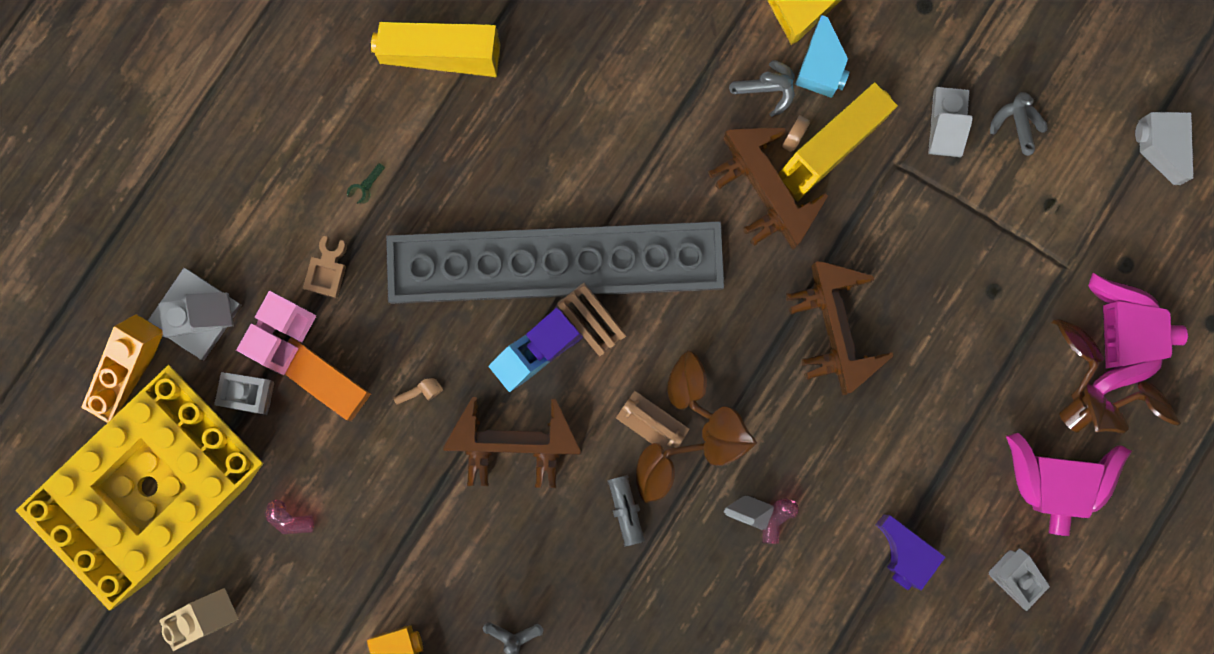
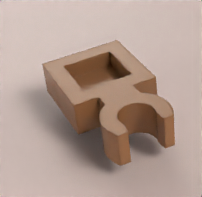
M323 236L319 242V249L322 253L321 259L311 257L303 290L338 299L346 266L337 262L346 253L347 244L345 241L340 240L338 248L335 251H329L328 244L330 239L327 236Z

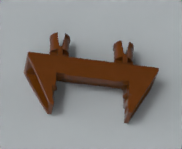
M785 128L734 129L726 131L723 140L732 152L733 158L713 170H709L710 178L712 179L727 173L715 185L718 189H721L739 176H747L768 214L750 225L743 227L745 234L762 229L750 242L755 246L771 234L780 231L794 250L802 241L828 197L827 194H823L806 205H800L801 208L799 209L795 205V200L766 154H763L761 151L762 149H767V146L775 140L783 137L786 133Z
M817 261L811 266L815 281L814 288L786 293V301H804L789 308L791 315L818 307L822 310L831 350L828 354L802 358V366H820L804 375L809 380L814 377L836 373L839 378L842 395L852 393L893 357V352L873 357L864 355V359L856 360L854 354L856 351L839 290L847 289L848 291L851 290V287L871 283L874 281V277Z
M472 397L443 447V451H459L469 455L467 486L475 485L478 469L481 486H489V456H492V452L533 453V457H536L535 488H542L545 471L548 473L549 488H557L556 467L557 457H560V454L581 455L580 448L556 399H551V423H548L550 434L535 431L485 430V432H478V425H480V421H478V398Z

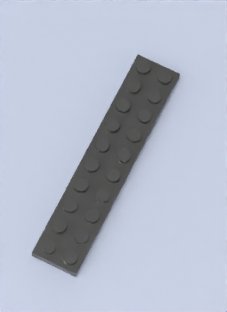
M721 222L386 236L388 302L390 304L560 297L569 295L583 283L588 286L594 295L724 289Z

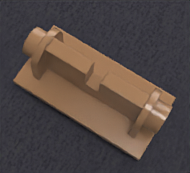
M636 391L633 392L616 417L617 420L651 444H660L664 452L667 449L679 447L690 430Z

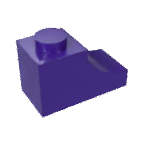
M555 308L526 334L531 341L526 346L539 361L545 357L548 361L552 362L565 350L578 343L583 336L558 308Z
M883 514L876 523V526L884 533L890 545L891 562L887 568L895 573L891 579L906 590H909L911 586L922 590L945 559V556L892 516Z

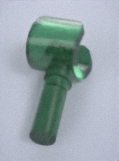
M378 163L361 184H353L347 189V197L351 198L357 189H361L363 195L357 204L367 203L370 199L369 189L385 167Z

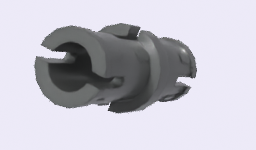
M628 475L607 480L616 509L613 510L614 517H618L624 546L645 541L637 511H640L639 504L634 502Z

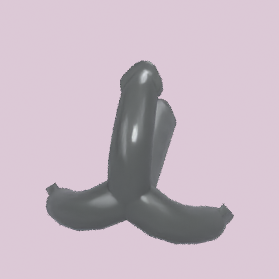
M772 60L769 66L779 73L765 72L760 76L759 80L733 81L729 85V90L733 94L782 91L783 96L775 109L769 113L771 117L783 113L791 105L795 95L793 89L795 75L788 65L776 60Z
M1021 92L1015 97L1013 103L1006 104L996 113L991 122L990 134H996L1005 119L1010 115H1014L1021 151L1024 155L1029 156L1035 151L1029 119L1040 132H1046L1048 127L1047 122L1039 112L1031 106L1034 99L1028 93Z
M491 622L483 626L485 634H490L504 643L503 650L505 654H519L520 645L543 634V628L539 624H535L516 634H512Z

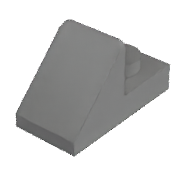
M936 87L934 89L928 154L952 157L963 156L973 116L967 115L969 90Z
M229 293L186 294L185 299L158 304L163 337L165 338L234 326Z
M221 372L214 405L268 415L274 382L267 379Z
M1020 548L1016 552L1008 551L989 571L990 577L1026 611L1050 587L1031 557Z

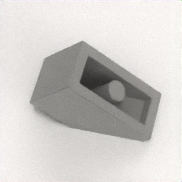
M1151 112L1140 119L1135 130L1136 141L1140 143V153L1173 185H1181L1193 179L1191 113Z

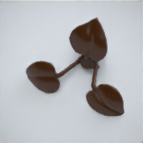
M1054 319L1051 322L1058 325L1063 337L1073 351L1089 363L1086 375L1077 390L1071 394L1073 401L1059 412L1062 421L1072 431L1078 433L1093 421L1095 432L1112 431L1126 433L1129 430V426L1118 408L1137 399L1145 401L1149 409L1162 420L1177 426L1181 424L1167 398L1147 381L1137 383L1139 392L1115 403L1108 401L1101 391L1088 384L1098 367V362L1104 360L1095 341L1084 330L1070 322Z
M692 351L683 353L675 364L668 380L667 389L669 399L676 408L685 409L690 405L692 410L709 419V422L704 425L702 430V437L705 443L671 448L665 452L658 443L649 445L642 452L636 469L637 487L645 503L662 499L672 488L675 477L674 464L669 459L672 455L704 450V455L710 464L723 466L739 459L757 444V441L747 430L741 416L735 409L724 406L712 414L698 406L696 401L703 398L706 393L707 378L701 361Z

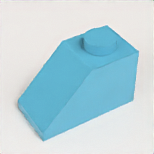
M821 15L816 25L795 85L832 98L837 89L843 90L849 76V71L844 70L848 58L826 16Z
M526 335L509 345L488 366L509 392L526 382L550 363L545 357L539 361L526 345L531 341Z

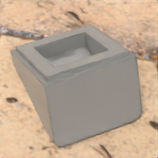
M743 496L727 506L724 513L743 523L766 530L774 507L755 498Z

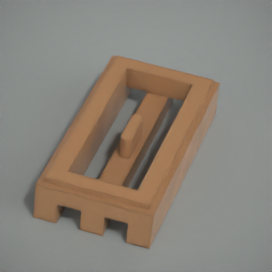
M585 283L558 302L559 308L599 357L605 353V350L612 348L618 340L626 337V333ZM583 293L613 330L614 334L612 336L608 335L578 296ZM570 302H573L604 340L603 343L600 344L575 314L568 305Z

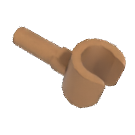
M434 378L424 379L412 390L395 396L394 401L398 405L421 393L429 401L440 394L443 388Z

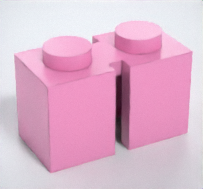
M269 291L255 315V318L258 319L257 324H250L237 351L261 365L284 375L299 348L273 335L274 330L277 329L303 342L316 315Z

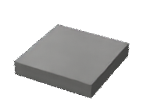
M183 268L160 303L185 299L186 294L223 292L188 269ZM230 298L232 317L234 318L242 305ZM158 305L148 321L162 329ZM226 328L176 336L169 339L204 361Z

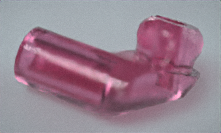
M787 498L779 499L772 505L774 510L766 530L763 529L762 543L779 544L780 525L789 518L797 516L799 512L798 504Z
M272 500L268 503L267 510L265 511L266 520L282 534L313 532V516L292 517L285 511L286 506L283 501Z

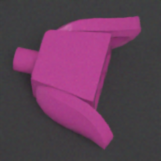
M1092 273L1088 285L1090 290L1099 299L1109 303L1103 305L1106 368L1114 369L1101 375L1093 384L1104 395L1111 390L1142 382L1152 377L1161 368L1162 360L1171 358L1172 345L1186 344L1188 332L1184 325H1171L1169 310L1160 308L1158 301L1152 295L1141 289L1116 283Z
M1019 433L1006 436L1011 449L1014 474L1020 494L1028 504L1032 505L1033 510L1050 514L1048 533L1062 536H1070L1072 516L1090 518L1092 512L1100 510L1108 502L1115 490L1123 466L1132 450L1118 445L1104 455L1099 463L1041 457L1034 455L1027 441Z

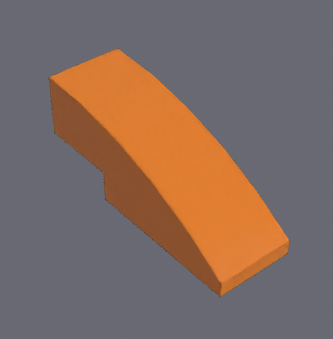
M291 337L288 343L299 349L285 375L345 420L352 421L371 393L298 340Z

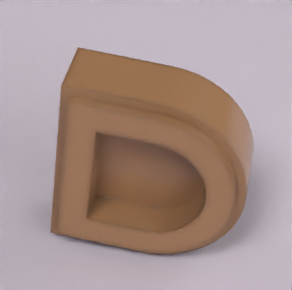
M799 115L782 148L789 152H794L807 130L810 120Z

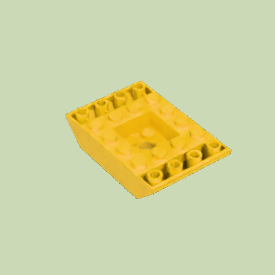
M168 365L15 511L110 611L157 575L247 488L264 463L184 379ZM147 477H153L158 484L157 491L152 496H147L142 491V483Z

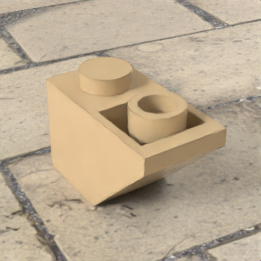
M225 588L187 604L159 621L162 625V635L165 641L175 651L238 620V617Z

